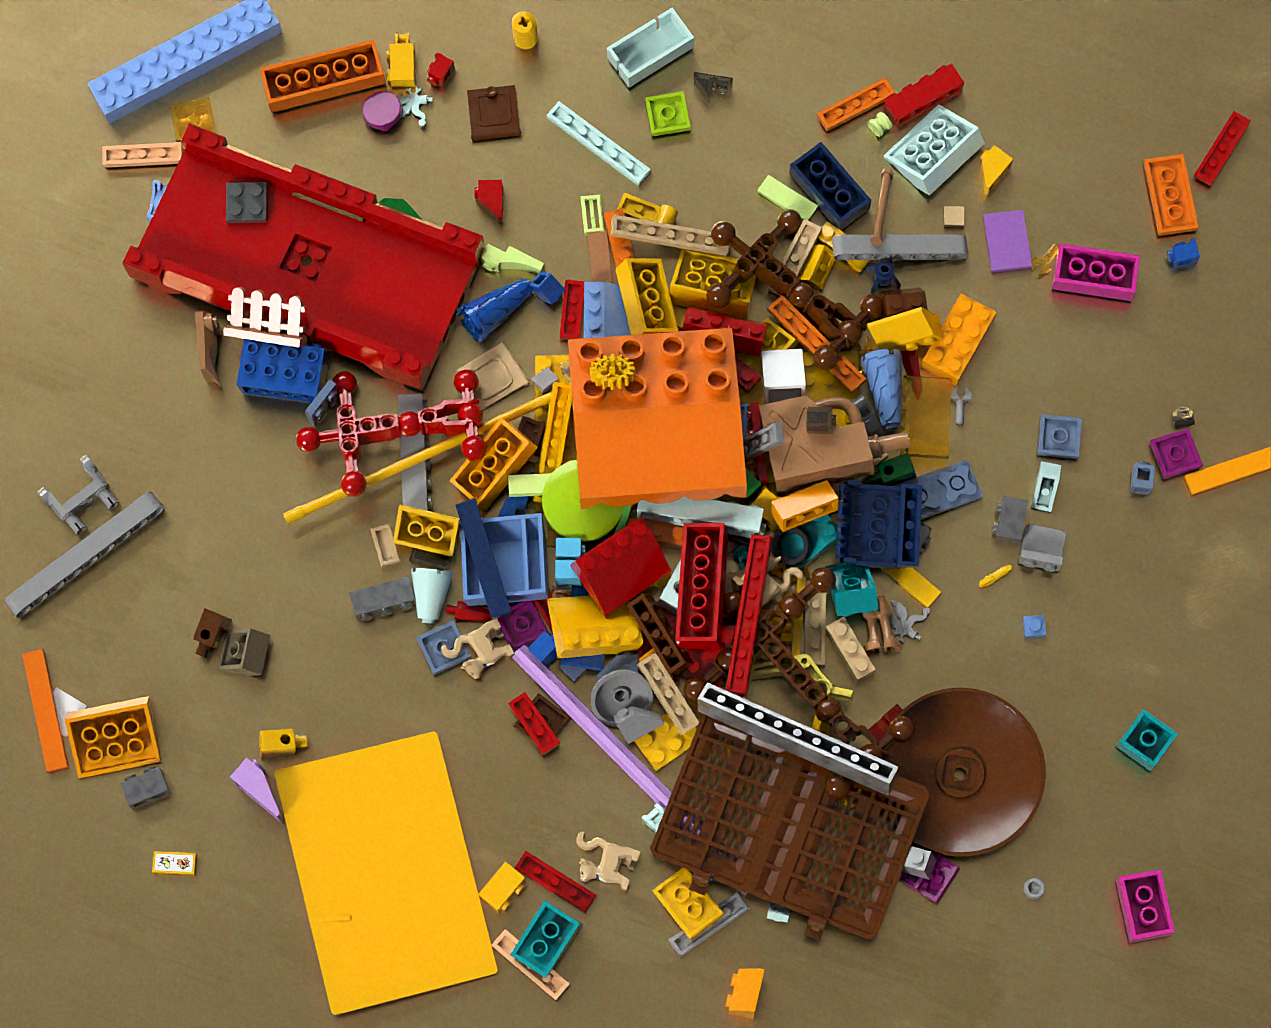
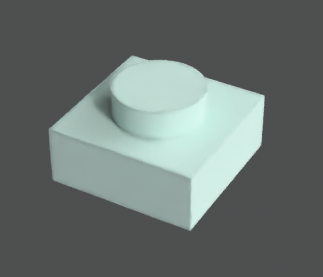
M770 902L767 918L788 923L790 909Z

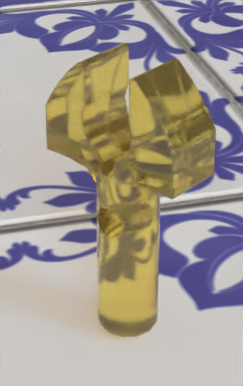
M1054 242L1043 257L1038 258L1035 256L1032 259L1031 271L1033 272L1037 265L1043 264V269L1039 272L1038 276L1047 275L1052 268L1049 265V261L1057 252L1059 244Z
M868 336L866 337V345L863 349L859 345V341L852 345V350L858 351L859 372L861 374H864L861 357H865L868 351L872 352L873 343Z

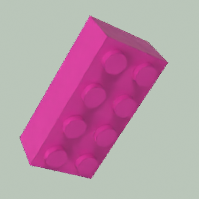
M1060 243L1056 256L1052 289L1132 301L1136 291L1140 255Z

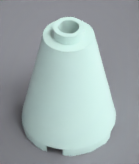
M412 568L411 573L417 616L422 619V623L434 624V620H439L453 571Z

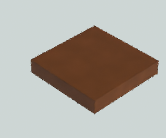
M538 693L532 702L555 736L558 737L572 718ZM517 720L513 727L533 741L520 721Z

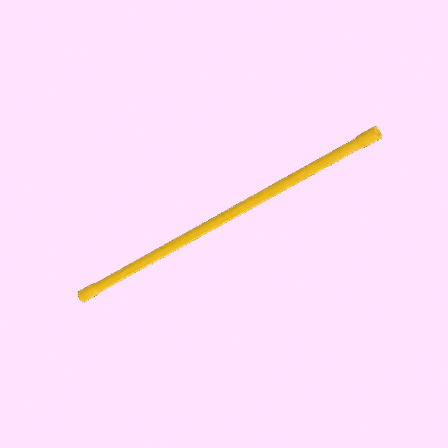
M551 392L481 423L482 427L478 429L479 436L490 431L500 418L510 422L549 404ZM466 433L455 435L366 476V488L462 444L467 438ZM340 488L303 506L283 513L289 525L348 495Z

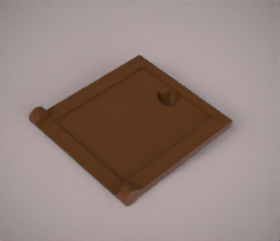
M515 85L490 86L483 89L467 90L472 141L521 136Z

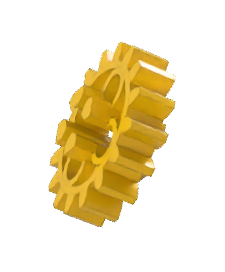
M611 354L610 357L603 355V359L597 357L596 362L591 363V381H596V386L603 385V389L610 387L611 390H614V387L622 389V385L629 386V381H634V363L629 362L628 357L622 359V355L615 357L614 354Z

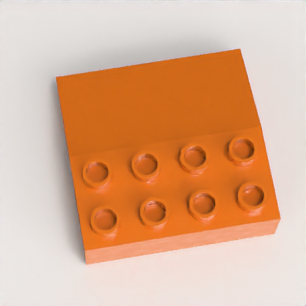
M732 328L568 340L581 509L592 508L599 503L622 507L636 504L641 500L663 504L677 501L682 497L699 501L715 499L724 494L740 498L746 497L747 482ZM611 354H614L615 357L622 355V359L628 357L629 362L634 363V381H629V386L622 385V389L614 387V390H611L610 387L603 389V385L596 386V381H591V363L596 362L597 357L603 359V355L610 357Z

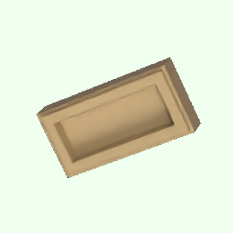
M390 523L371 528L381 568L401 563L396 543H393L394 535Z

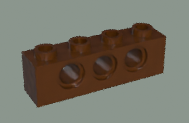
M643 593L627 604L669 674L679 675L694 664L687 651L679 649L675 642L676 634L652 595Z

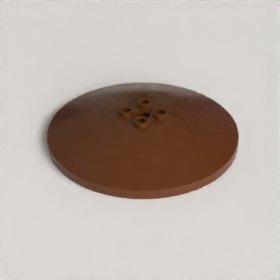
M948 688L934 691L918 698L896 716H904L911 719L915 724V734L907 742L895 743L888 750V754L900 758L897 765L899 767V777L926 786L930 794L913 842L925 849L943 855L957 857L975 856L1002 847L1025 829L1036 813L1043 796L1046 765L1042 746L1036 732L1024 715L1014 706L986 691L972 688ZM887 729L884 736L889 733V729ZM957 768H962L966 771L964 779H957L954 776V771ZM885 799L884 803L888 804L889 800ZM893 802L892 806L896 807L897 803ZM904 805L900 806L901 810H904ZM889 811L888 814L890 819L892 818V815L894 813L892 811ZM897 814L894 824L898 826L900 821V814Z

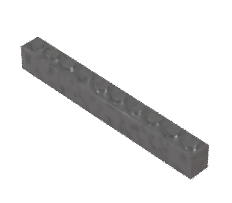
M708 682L698 697V712L889 796L898 779V766Z

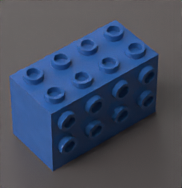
M244 339L237 387L243 394L312 403L325 386L330 357L325 348H322V345L319 344L293 347Z

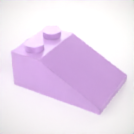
M246 758L230 778L235 785L283 824L285 819L268 778L264 774L266 770L255 759L250 761Z

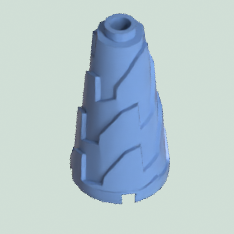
M889 349L869 352L865 354V357H861L864 375L867 376L870 391L873 394L876 412L879 413L882 427L886 428L887 431L897 430L898 426L901 425V371H903L901 351L893 349L894 354H889Z

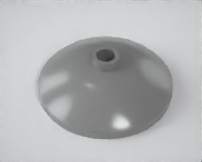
M616 670L598 680L593 687L590 702L595 716L601 722L611 727H617L613 716L621 709L633 706L650 710L653 703V692L648 681L641 674L631 670ZM617 691H623L621 694H617Z

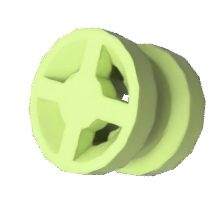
M879 112L875 119H870L867 122L871 131L878 137H881L885 130L892 128L891 121L882 112Z

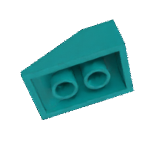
M828 514L799 525L811 535L813 551L810 557L803 563L797 565L785 564L787 569L797 567L802 570L806 565H809L840 541L836 539L837 525ZM790 533L782 539L781 548L786 556L794 558L803 551L804 543L799 535Z
M842 563L825 566L836 575V584L831 590V595L837 616L846 617L855 613H870L873 610H878L876 586L869 567H856Z
M544 900L510 955L546 978L583 924Z

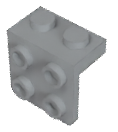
M1027 524L1024 530L1018 563L1026 567L1043 568L1050 572L1059 571L1063 561L1062 554L1066 533L1062 530Z

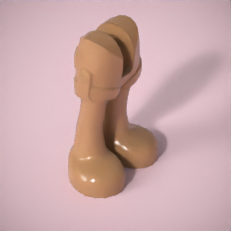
M885 596L877 597L879 612H874L873 610L870 613H862V617L867 620L869 628V640L863 647L867 656L877 655L882 651L877 620L880 621L882 627L884 652L896 653L902 650L900 641L894 638L890 628L889 617L892 615V610Z

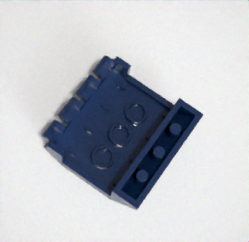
M853 480L839 484V499H842L843 502L838 503L837 519L842 520V523H837L836 539L841 540V543H836L835 558L840 559L842 564L856 567L888 569L918 567L922 485L860 484V481Z

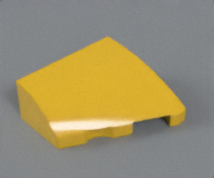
M768 317L763 321V323L768 325L761 351L789 350L799 343Z

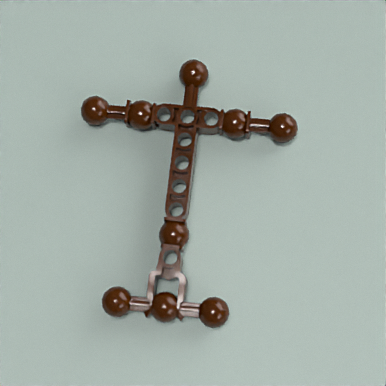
M820 567L813 571L810 577V584L802 591L797 593L793 590V594L786 595L781 599L779 606L776 605L774 610L769 611L759 619L758 631H765V635L760 639L756 638L754 655L761 650L807 703L813 707L818 720L833 728L841 742L849 745V742L855 741L857 736L864 735L871 744H866L859 750L883 760V756H889L888 750L895 743H904L912 739L915 734V724L913 721L904 716L896 717L889 725V733L878 742L865 726H857L844 715L840 703L833 698H829L827 693L824 694L820 685L776 638L784 630L786 624L791 623L790 620H796L802 616L804 609L809 608L807 602L818 592L827 593L834 588L836 575L831 569ZM728 592L724 595L723 613L726 616L738 617L740 593ZM774 617L781 618V622L779 624H771V620ZM730 645L731 649H724L719 652L716 660L711 661L714 667L702 677L693 676L687 680L684 686V694L690 701L698 702V697L707 682L713 684L722 675L725 679L728 678L732 645ZM771 646H778L779 650L775 654L768 652ZM785 661L793 662L789 669L782 668V664ZM799 676L806 677V681L803 684L796 683V679ZM818 691L820 696L817 699L812 700L809 698L811 692ZM840 722L848 724L847 728L842 731L837 729V725ZM834 772L826 778L825 790L833 798H843L850 792L853 780Z

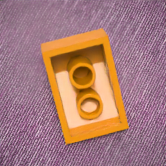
M738 969V974L733 973L730 985L734 987L733 995L728 994L725 1006L729 1007L728 1013L754 1019L765 969Z

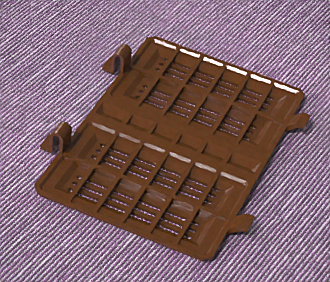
M702 714L650 849L654 857L692 871V882L689 890L705 896L709 886V879H713L809 916L810 918L804 933L807 936L821 940L827 923L863 938L871 939L878 935L930 794L926 786L899 776L889 796L852 781L851 785L854 789L853 791L850 790L847 794L851 796L845 813H840L846 796L840 799L835 811L832 809L836 798L831 797L825 790L826 778L834 773L833 771ZM715 735H719L718 740L714 739ZM723 738L727 739L726 743L722 742ZM731 741L735 742L733 746L730 745ZM713 743L715 744L710 761L706 762L705 760ZM719 747H723V751L721 753L717 765H714L713 763L718 753ZM727 750H731L726 766L722 768L721 765ZM757 751H761L760 756L756 755ZM765 754H769L768 759L764 758ZM892 755L883 756L884 761L896 766L898 765L900 758ZM773 757H777L776 762L772 761ZM755 759L758 761L757 765L753 772L752 778H748V774ZM763 762L766 765L760 780L756 781L755 779ZM771 765L773 766L768 783L764 784L763 782ZM703 766H706L707 769L701 784H696ZM713 769L715 771L709 787H704L709 773ZM721 772L723 774L716 791L712 790L718 773ZM745 782H748L747 791L743 801L739 800ZM753 785H756V791L752 798L751 804L747 803V800L749 798ZM694 788L698 789V792L696 794L692 807H689V801L693 794ZM761 788L765 789V791L763 793L760 804L757 807L755 806V803ZM858 789L862 790L861 794L857 793ZM702 791L706 792L700 810H697L698 801ZM710 794L714 795L709 810L705 813L704 809ZM858 798L853 816H848L854 799ZM885 799L889 800L888 804L884 803ZM893 802L897 803L896 807L892 806ZM738 804L740 809L733 824L730 821ZM901 805H904V810L900 809ZM746 807L748 811L741 827L738 824ZM881 808H884L886 810L884 812L880 826L877 827L875 826V824L877 822ZM688 811L689 815L683 830L679 829L685 812ZM752 811H756L750 830L746 829ZM889 811H892L894 813L892 815L888 829L885 830L883 829V827L885 825ZM693 814H696L695 823L691 833L687 832ZM830 814H832L834 818L827 834L824 830ZM897 814H900V821L895 833L891 832ZM701 817H704V823L700 830L699 836L695 835V832L697 830ZM838 817H840L842 821L835 837L832 833ZM848 820L850 824L843 840L840 836L845 822ZM728 827L732 828L726 845L723 846L721 844ZM738 830L740 831L734 848L731 849L729 848L735 831ZM874 830L877 834L871 850H869L867 846ZM677 833L681 834L678 840L675 839ZM746 833L748 835L743 845L742 851L738 852L737 850L740 845L743 834ZM882 833L885 837L879 853H877L875 849ZM685 836L688 837L686 843L683 842ZM890 836L893 839L887 856H885L883 852ZM824 837L826 838L820 855L817 856L815 855L821 838ZM693 839L696 840L694 846L691 845ZM832 840L834 841L828 858L825 859L823 858L829 841ZM840 843L842 845L836 861L833 862L831 861L837 844ZM719 849L723 851L721 856H718ZM727 852L731 854L729 859H726ZM866 853L869 855L867 857L866 863L861 873L858 870L862 862L863 856ZM735 856L739 857L737 862L733 861ZM874 856L877 858L874 863L871 874L869 876L866 873L870 865L871 859ZM814 859L817 863L811 879L806 877ZM882 859L884 860V864L877 879L874 878V876L878 868L879 862ZM822 862L825 866L819 882L814 880ZM832 866L833 869L831 871L827 885H824L822 883L824 881L828 867ZM856 876H858L860 879L854 895H851L849 893ZM866 879L868 882L862 898H858L862 883ZM805 882L808 883L806 889L803 888ZM874 882L876 885L870 901H866L870 886ZM813 885L816 886L814 892L811 891ZM820 889H824L822 895L819 894ZM847 899L851 900L850 905H846ZM855 902L859 903L858 908H854ZM863 905L867 906L865 912L862 911Z

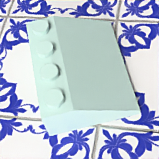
M938 104L884 155V158L916 188L930 196L979 150L985 142L977 126Z

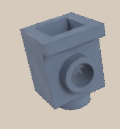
M1145 461L1134 463L1130 492L1151 494L1155 465H1150L1149 462ZM1138 476H1143L1145 480L1138 479Z

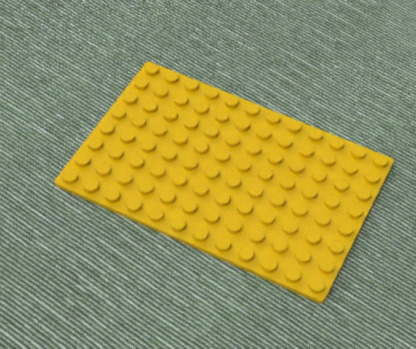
M433 731L275 771L277 788L328 1001L333 1015L497 973L498 969L439 737L436 732ZM351 916V920L319 921L318 917Z

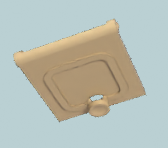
M504 341L457 370V372L464 369L472 370L478 376L479 385L474 392V399L479 400L478 405L482 411L519 388L530 384L529 379Z

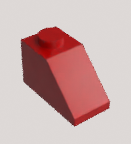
M478 180V187L474 188L475 199H478L479 206L498 224H503L502 180Z

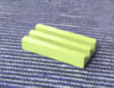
M600 194L580 196L585 236H587V233L604 231ZM589 200L592 229H588L585 206V201ZM593 200H597L600 228H596Z

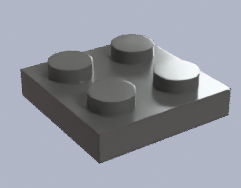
M267 182L226 183V222H267Z

